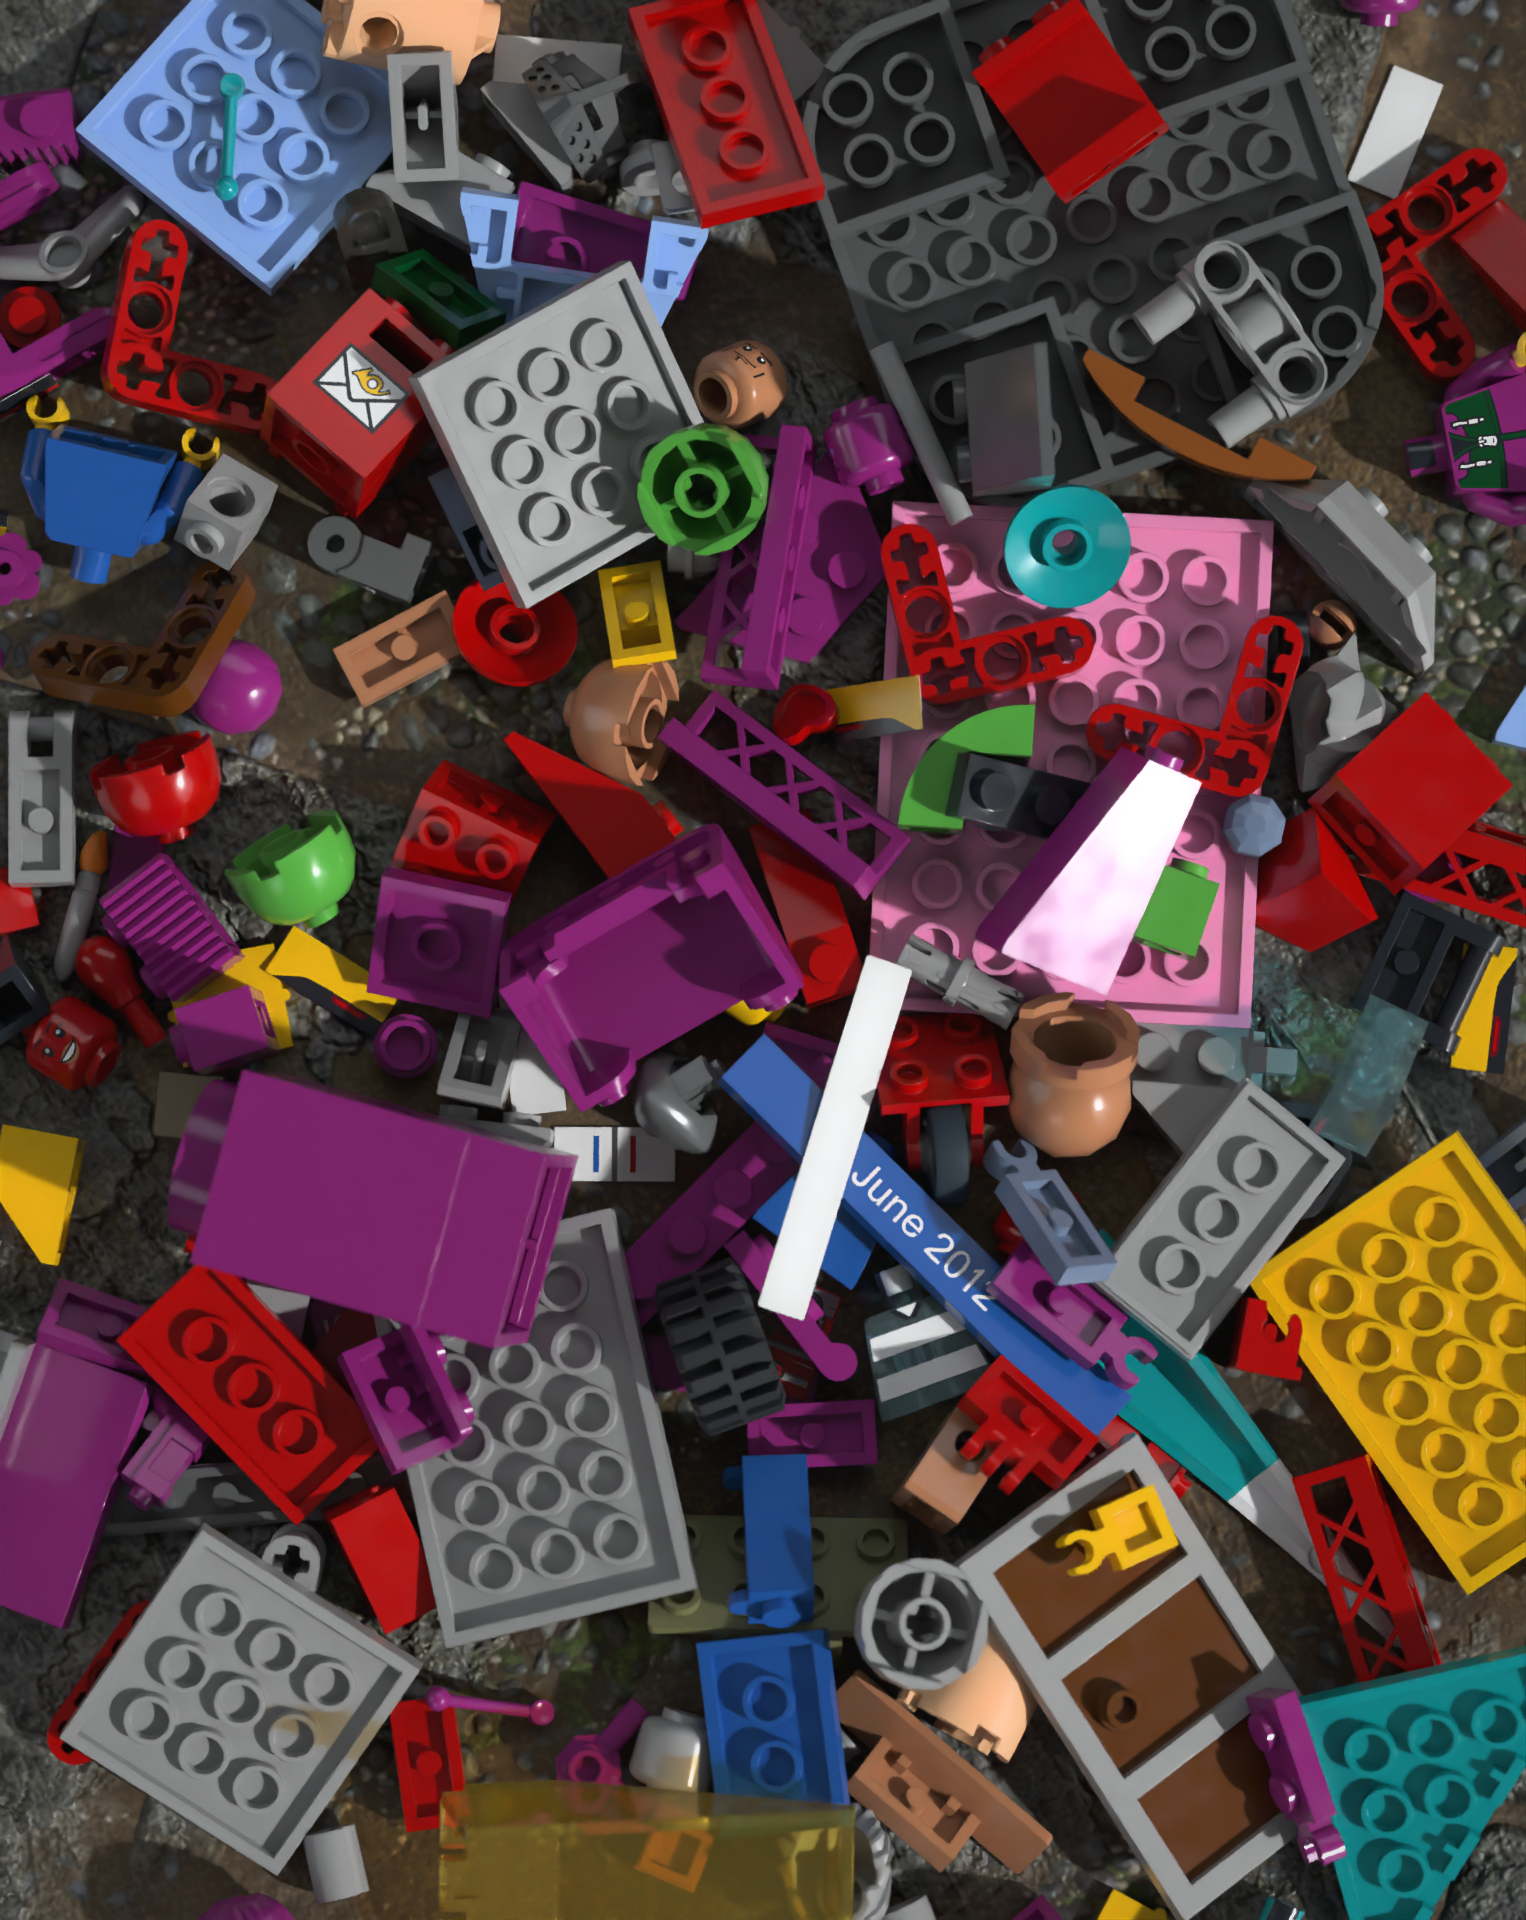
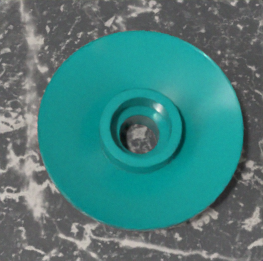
M1074 484L1059 485L1035 494L1023 503L1013 515L1004 537V561L1011 579L1027 597L1049 607L1073 608L1097 600L1117 583L1129 560L1131 537L1124 515L1108 496L1087 486ZM1063 530H1069L1074 533L1072 541L1067 546L1056 547L1052 545V540L1057 533Z

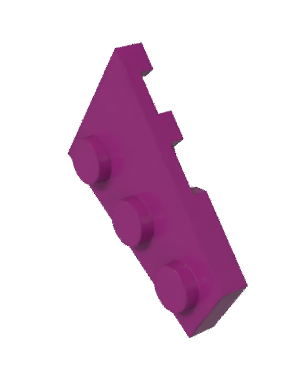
M521 181L517 193L520 197L512 249L513 260L591 273H599L619 261H631L638 278L641 279L644 276L651 222ZM699 254L675 301L685 300Z

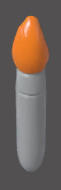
M99 830L92 834L80 853L79 865L81 871L76 879L75 889L72 891L54 959V972L60 983L70 979L76 971L75 954L86 940L97 900L96 895L99 892L100 876L108 868V834L105 830Z

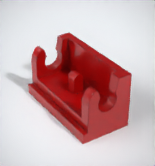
M1239 1298L1237 1300L1225 1368L1300 1381L1302 1368L1296 1367L1303 1332L1300 1317L1296 1313L1291 1314L1287 1322L1288 1334L1285 1336L1277 1323L1276 1325L1268 1323L1264 1326L1268 1320L1267 1301L1254 1298Z
M380 1483L370 1486L334 1505L331 1504L320 1510L373 1622L385 1635L437 1608L425 1550L392 1485L384 1489Z

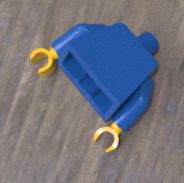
M34 395L28 399L26 404L27 413L35 428L27 433L20 471L21 482L35 516L45 522L46 537L53 541L75 545L70 576L86 583H106L112 554L122 557H134L143 545L159 543L180 522L187 499L204 478L201 470L212 467L218 460L220 450L219 438H215L213 447L208 453L196 454L189 448L195 438L196 428L188 429L182 438L181 453L183 461L176 462L178 451L68 426L70 414L61 396L57 399L56 412L48 418H41L39 414L42 403L39 396Z

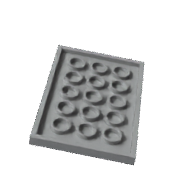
M607 1208L563 1219L559 1226L528 1343L493 1349L437 1333L446 1353L444 1369L453 1388L459 1386L464 1390L474 1413V1421L471 1423L473 1432L461 1446L407 1469L446 1648L457 1647L700 1589L615 1210ZM373 1314L378 1337L399 1329L403 1324L402 1322Z

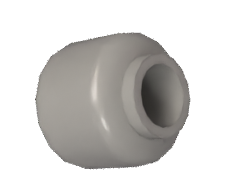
M664 1706L662 1715H652L644 1719L629 1764V1770L634 1778L647 1784L644 1797L670 1806L681 1807L684 1796L696 1798L707 1794L713 1780L706 1719L704 1717Z

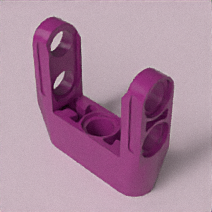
M46 162L29 165L0 181V233L40 211L46 200L59 188V184ZM113 306L109 308L95 307L15 353L0 331V401L48 374H51L54 380H57L103 354ZM128 306V314L131 321L140 327Z

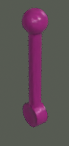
M433 1686L427 1691L425 1696L427 1706L436 1712L442 1711L447 1707L527 1717L528 1721L535 1726L547 1725L554 1718V1708L546 1700H536L527 1705L449 1694L447 1689L442 1686Z

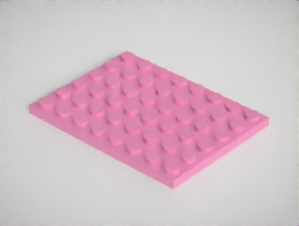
M893 501L891 530L901 524H916L927 529L937 543L961 641L1065 616L1080 620L1088 627L1093 637V651L1088 664L1080 672L1070 677L948 707H933L921 701L923 729L881 735L876 811L896 827L904 792L919 761L929 748L950 729L984 711L1012 705H1035L1032 757L1029 763H1008L1088 783H1093L1110 762L1095 754L1088 745L1085 735L1086 723L1089 717L1100 706L1109 703L1124 704L1218 731L1245 636L1250 626L1258 619L1270 616L1274 521L1122 513L1130 531L1131 550L1127 566L1120 579L1106 594L1093 602L1073 608H1054L1037 603L1022 593L1011 579L1006 568L1003 554L1004 537L1013 515L1020 507L1007 508L969 505L973 516L950 526L940 503ZM1069 530L1057 533L1052 540V545L1056 547L1067 546L1072 541L1074 533ZM910 538L901 539L899 551L891 554L893 562L904 561L910 579L909 584H897L898 592L901 595L916 586H937L933 575L921 581L918 560L919 557L927 554L924 546L914 547ZM889 594L887 596L883 680L909 676ZM919 598L908 606L906 620L913 630L920 633H930L941 625L943 612L935 601L928 598ZM1065 630L1056 631L1054 643L1035 649V636L1022 638L1031 653V673L1044 671L1038 663L1040 657L1059 654L1063 663L1073 662L1074 651L1082 647L1079 638L1074 640L1068 639ZM1258 634L1256 638V646L1265 650L1261 669L1248 663L1244 675L1245 678L1257 677L1267 679L1269 634ZM1005 644L991 647L984 655V667L987 673L996 679H1009L1020 669L1018 653L1012 647ZM974 652L960 653L966 662L965 666L952 670H945L941 661L931 662L930 674L922 677L924 686L935 685L938 694H946L949 692L951 680L969 675V688L982 686L973 671ZM1252 687L1240 695L1237 702V710L1239 716L1245 722L1253 725L1265 722L1266 690L1261 687ZM1117 713L1113 714L1110 722L1104 723L1099 721L1096 726V733L1105 738L1104 748L1115 751L1119 741H1125L1139 745L1136 753L1142 756L1145 755L1148 740L1157 727V723L1144 720L1143 734L1129 730L1124 727L1125 716ZM1172 731L1160 739L1157 749L1184 760L1182 765L1184 767L1192 760L1195 747L1193 740L1188 734L1182 731ZM1205 739V756L1195 773L1196 777L1208 779V766H1212L1228 773L1229 779L1227 784L1231 786H1238L1242 777L1253 778L1256 766L1247 762L1248 751L1237 749L1233 758H1225L1212 754L1219 743L1217 740ZM1262 785L1252 794L1261 796ZM1200 787L1165 864L1170 866L1173 857L1194 862L1209 869L1206 879L1220 884L1196 956L1191 961L1131 941L1106 996L1002 954L974 938L979 925L1041 849L1046 840L1005 830L988 831L976 826L972 822L964 820L960 835L903 831L911 838L912 842L872 891L869 955L896 964L911 934H914L931 944V946L961 961L966 956L976 962L974 968L988 974V976L1025 993L1014 1017H1019L1020 1008L1023 1004L1039 996L1074 992V1003L1090 1004L1104 1009L1106 999L1116 1003L1130 1013L1136 1023L1250 1029L1258 859L1233 853L1221 834L1226 808L1242 797L1229 796ZM875 830L874 860L890 841L878 830ZM914 979L909 980L900 1011L980 1015L957 1003L953 1007L942 1002L944 996Z

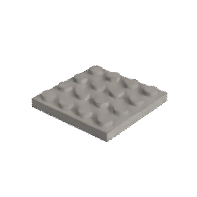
M619 261L408 377L517 608L527 609L655 536L656 534L644 520L637 499L638 483L641 481L644 461L649 451L674 430L704 423L631 261Z
M203 1523L62 1729L60 1739L278 1876L419 1673L421 1661L214 1528Z

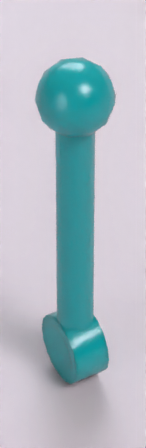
M236 73L224 75L219 84L220 94L225 99L221 173L220 178L214 183L213 190L215 195L223 201L235 198L239 190L237 182L233 179L237 104L238 100L244 95L245 82Z

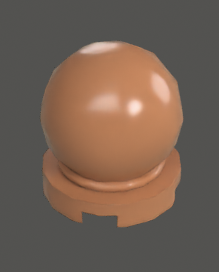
M1074 992L1042 995L1023 1004L1020 1008L1019 1019L1012 1026L1010 1054L1014 1061L1006 1080L1010 1094V1102L1007 1105L1008 1115L1022 1138L1035 1148L1054 1158L1091 1155L1117 1138L1131 1110L1132 1091L1130 1073L1137 1065L1140 1029L1132 1015L1112 1001L1105 999L1104 1009L1090 1004L1074 1003Z

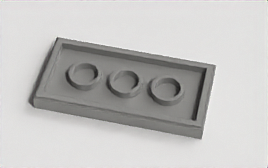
M1249 1078L1241 1079L1109 1249L1118 1264L1108 1280L1090 1282V1284L1182 1359L1191 1361L1346 1158Z

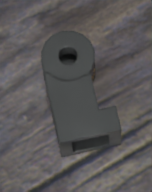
M339 516L327 517L316 523L309 533L307 542L309 555L319 569L329 577L408 608H412L415 605L436 552L430 541L409 533L406 534L401 549L361 534L353 522Z

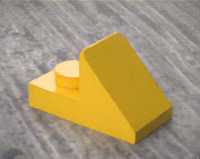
M660 560L598 570L613 668L677 659Z

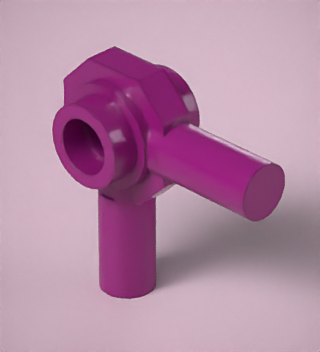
M632 1697L600 1735L598 1733L580 1734L573 1737L555 1759L557 1782L579 1801L601 1800L605 1798L637 1828L642 1830L657 1813V1810L621 1779V1756L619 1751L638 1731L644 1719L651 1716V1713Z

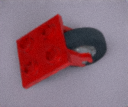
M966 1013L898 1016L876 1086L881 1115L901 1114L903 1159H906V1172L921 1171L924 1192L941 1208L965 1205L969 1190V1167L984 1166L982 1161L985 1155L983 1141L984 1107L1009 1105L1010 1094L992 1022L982 1015ZM961 1104H964L965 1119Z

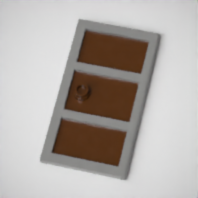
M1137 1432L1122 1436L1117 1443L1065 1480L1056 1492L1054 1490L1050 1491L952 1564V1566L963 1570L971 1579V1581H964L979 1602L984 1601L988 1612L989 1627L1010 1657L1024 1682L1176 1920H1189L1297 1836L1298 1829L1295 1820L1286 1819L1285 1814L1278 1809L1272 1799L1269 1790V1779L1272 1775L1264 1752L1257 1747L1251 1737L1248 1727V1718L1251 1716L1245 1697L1265 1688L1296 1690L1298 1697L1303 1695ZM1153 1484L1179 1545L1124 1570L1114 1572L1108 1556H1105L1101 1564L1092 1572L1078 1576L1068 1575L1067 1570L1078 1567L1085 1560V1550L1078 1542L1057 1548L1055 1545L1056 1541L1067 1533L1079 1530L1090 1532L1096 1530L1088 1511L1144 1486Z

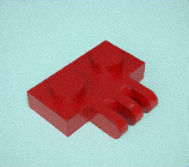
M1002 1354L956 1406L980 1426L958 1453L969 1461L981 1451L983 1445L990 1450L992 1454L979 1468V1471L987 1478L995 1472L1002 1462L1012 1470L1003 1477L998 1487L1008 1496L1030 1470L1056 1492L1100 1440L1099 1437Z

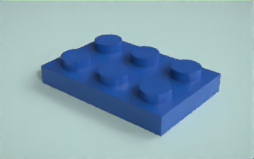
M828 1627L705 1640L696 1643L720 1839L848 1826L852 1823Z

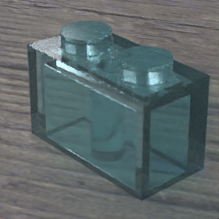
M1370 995L1343 1041L1308 1128L1314 1133L1366 1157L1392 1116L1429 1022L1376 996Z

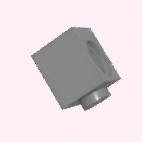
M223 453L187 499L174 540L188 547L199 557L208 559L229 571L265 524L278 485Z

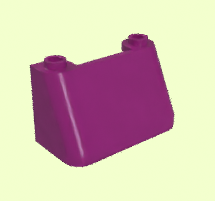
M713 823L689 832L526 926L505 943L500 951L499 959L500 994L581 1113L596 1104L608 1106L623 1098L632 1087L630 1080L635 1074L636 1061L740 1001L744 1000L749 1009L757 1010L764 1008L766 1012H773L791 1002L797 995L798 989L804 987L803 974L736 851L720 826Z

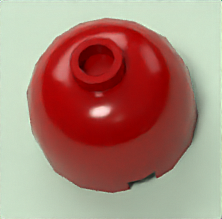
M197 730L173 733L136 745L138 753L127 758L125 763L121 764L117 752L93 766L89 771L88 775L95 796L105 815L122 831L137 837L157 835L160 844L174 843L188 838L196 832L193 823L209 813L219 796L222 778L218 756L210 734L207 732L202 737L200 731Z

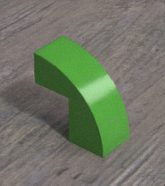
M1012 705L984 711L959 723L941 736L919 761L910 777L901 803L897 827L902 831L960 835L963 829V820L945 816L958 753H972L1000 761L1029 763L1033 748L1035 705Z

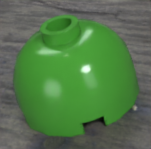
M699 423L674 430L649 451L644 461L641 481L638 483L637 499L644 520L661 541L672 547L678 545L685 550L695 551L693 554L708 556L730 550L755 529L767 504L769 477L762 456L747 437L724 425Z
M327 809L305 815L311 825L305 829L291 831L288 823L256 840L236 855L232 860L236 870L225 869L224 874L238 898L250 912L262 920L276 925L287 926L303 921L307 929L315 928L328 922L340 912L336 902L344 897L352 885L356 873V851L351 837L336 811Z

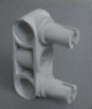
M1224 240L1206 245L1198 255L1181 266V271L1175 274L1177 282L1132 314L1136 325L1152 345L1198 313L1204 317L1210 314L1231 350L1243 365L1254 375L1250 379L1252 386L1206 419L1216 437L1227 449H1230L1272 418L1281 421L1283 418H1290L1304 407L1311 405L1325 387L1327 366L1323 357L1303 331L1298 318L1280 292L1267 281L1249 254L1239 244ZM1214 258L1230 260L1237 268L1239 280L1228 289L1213 287L1204 276V265ZM1289 362H1299L1306 365L1313 375L1311 390L1303 394L1288 392L1279 380L1280 368Z

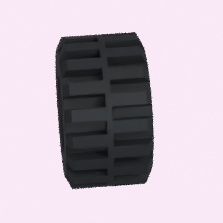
M730 1257L656 1284L655 1302L693 1411L703 1430L710 1436L784 1410L786 1394L741 1268Z

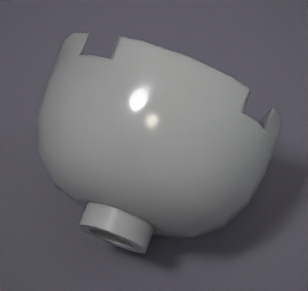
M912 1558L885 1567L864 1587L855 1608L854 1636L862 1658L879 1677L903 1689L936 1690L956 1681L963 1673H967L977 1664L987 1642L988 1612L984 1601L981 1600L979 1602L964 1581H971V1579L963 1570L940 1559Z

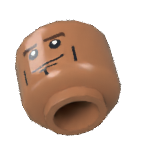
M742 340L706 355L696 368L693 382L694 399L703 415L711 423L727 426L734 431L741 430L776 415L785 403L788 390L786 372L781 360L771 348L759 341Z

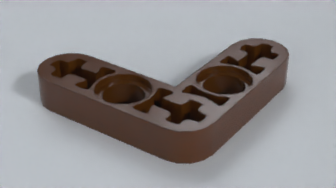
M237 559L229 571L212 561H208L193 576L152 648L71 633H57L46 637L33 648L29 657V667L43 691L53 697L158 717H172L182 714L192 707L202 693L253 605L256 597V587L241 560ZM200 628L210 629L209 634L200 642L191 645L182 644L183 639L192 631ZM119 666L128 667L125 675L117 681L100 683L104 674L111 669Z

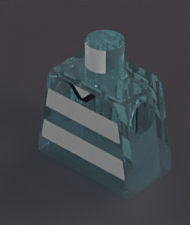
M902 1265L874 1274L887 1311L862 1320L881 1421L886 1422L967 1393L991 1366L977 1339L932 1295L923 1298L917 1280Z

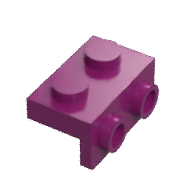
M403 1323L399 1329L342 1352L337 1358L391 1476L461 1446L473 1432L471 1423L474 1421V1413L471 1403L461 1387L453 1388L443 1366L446 1364L445 1349L436 1332Z

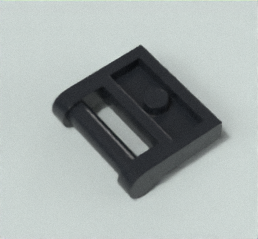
M1403 891L1399 896L1349 1009L1419 1040L1435 1050L1454 1056L1462 1039L1457 1035L1491 958H1499L1506 939L1493 931ZM1455 938L1469 947L1434 1023L1418 1017V1014L1452 939Z

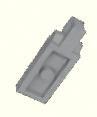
M1136 1023L1140 1029L1138 1059L1136 1067L1130 1073V1082L1147 1081L1235 1088L1241 1079L1249 1078L1262 1089L1263 1075L1294 1077L1296 1075L1298 1050L1264 1047L1265 1032L1250 1031V1029Z

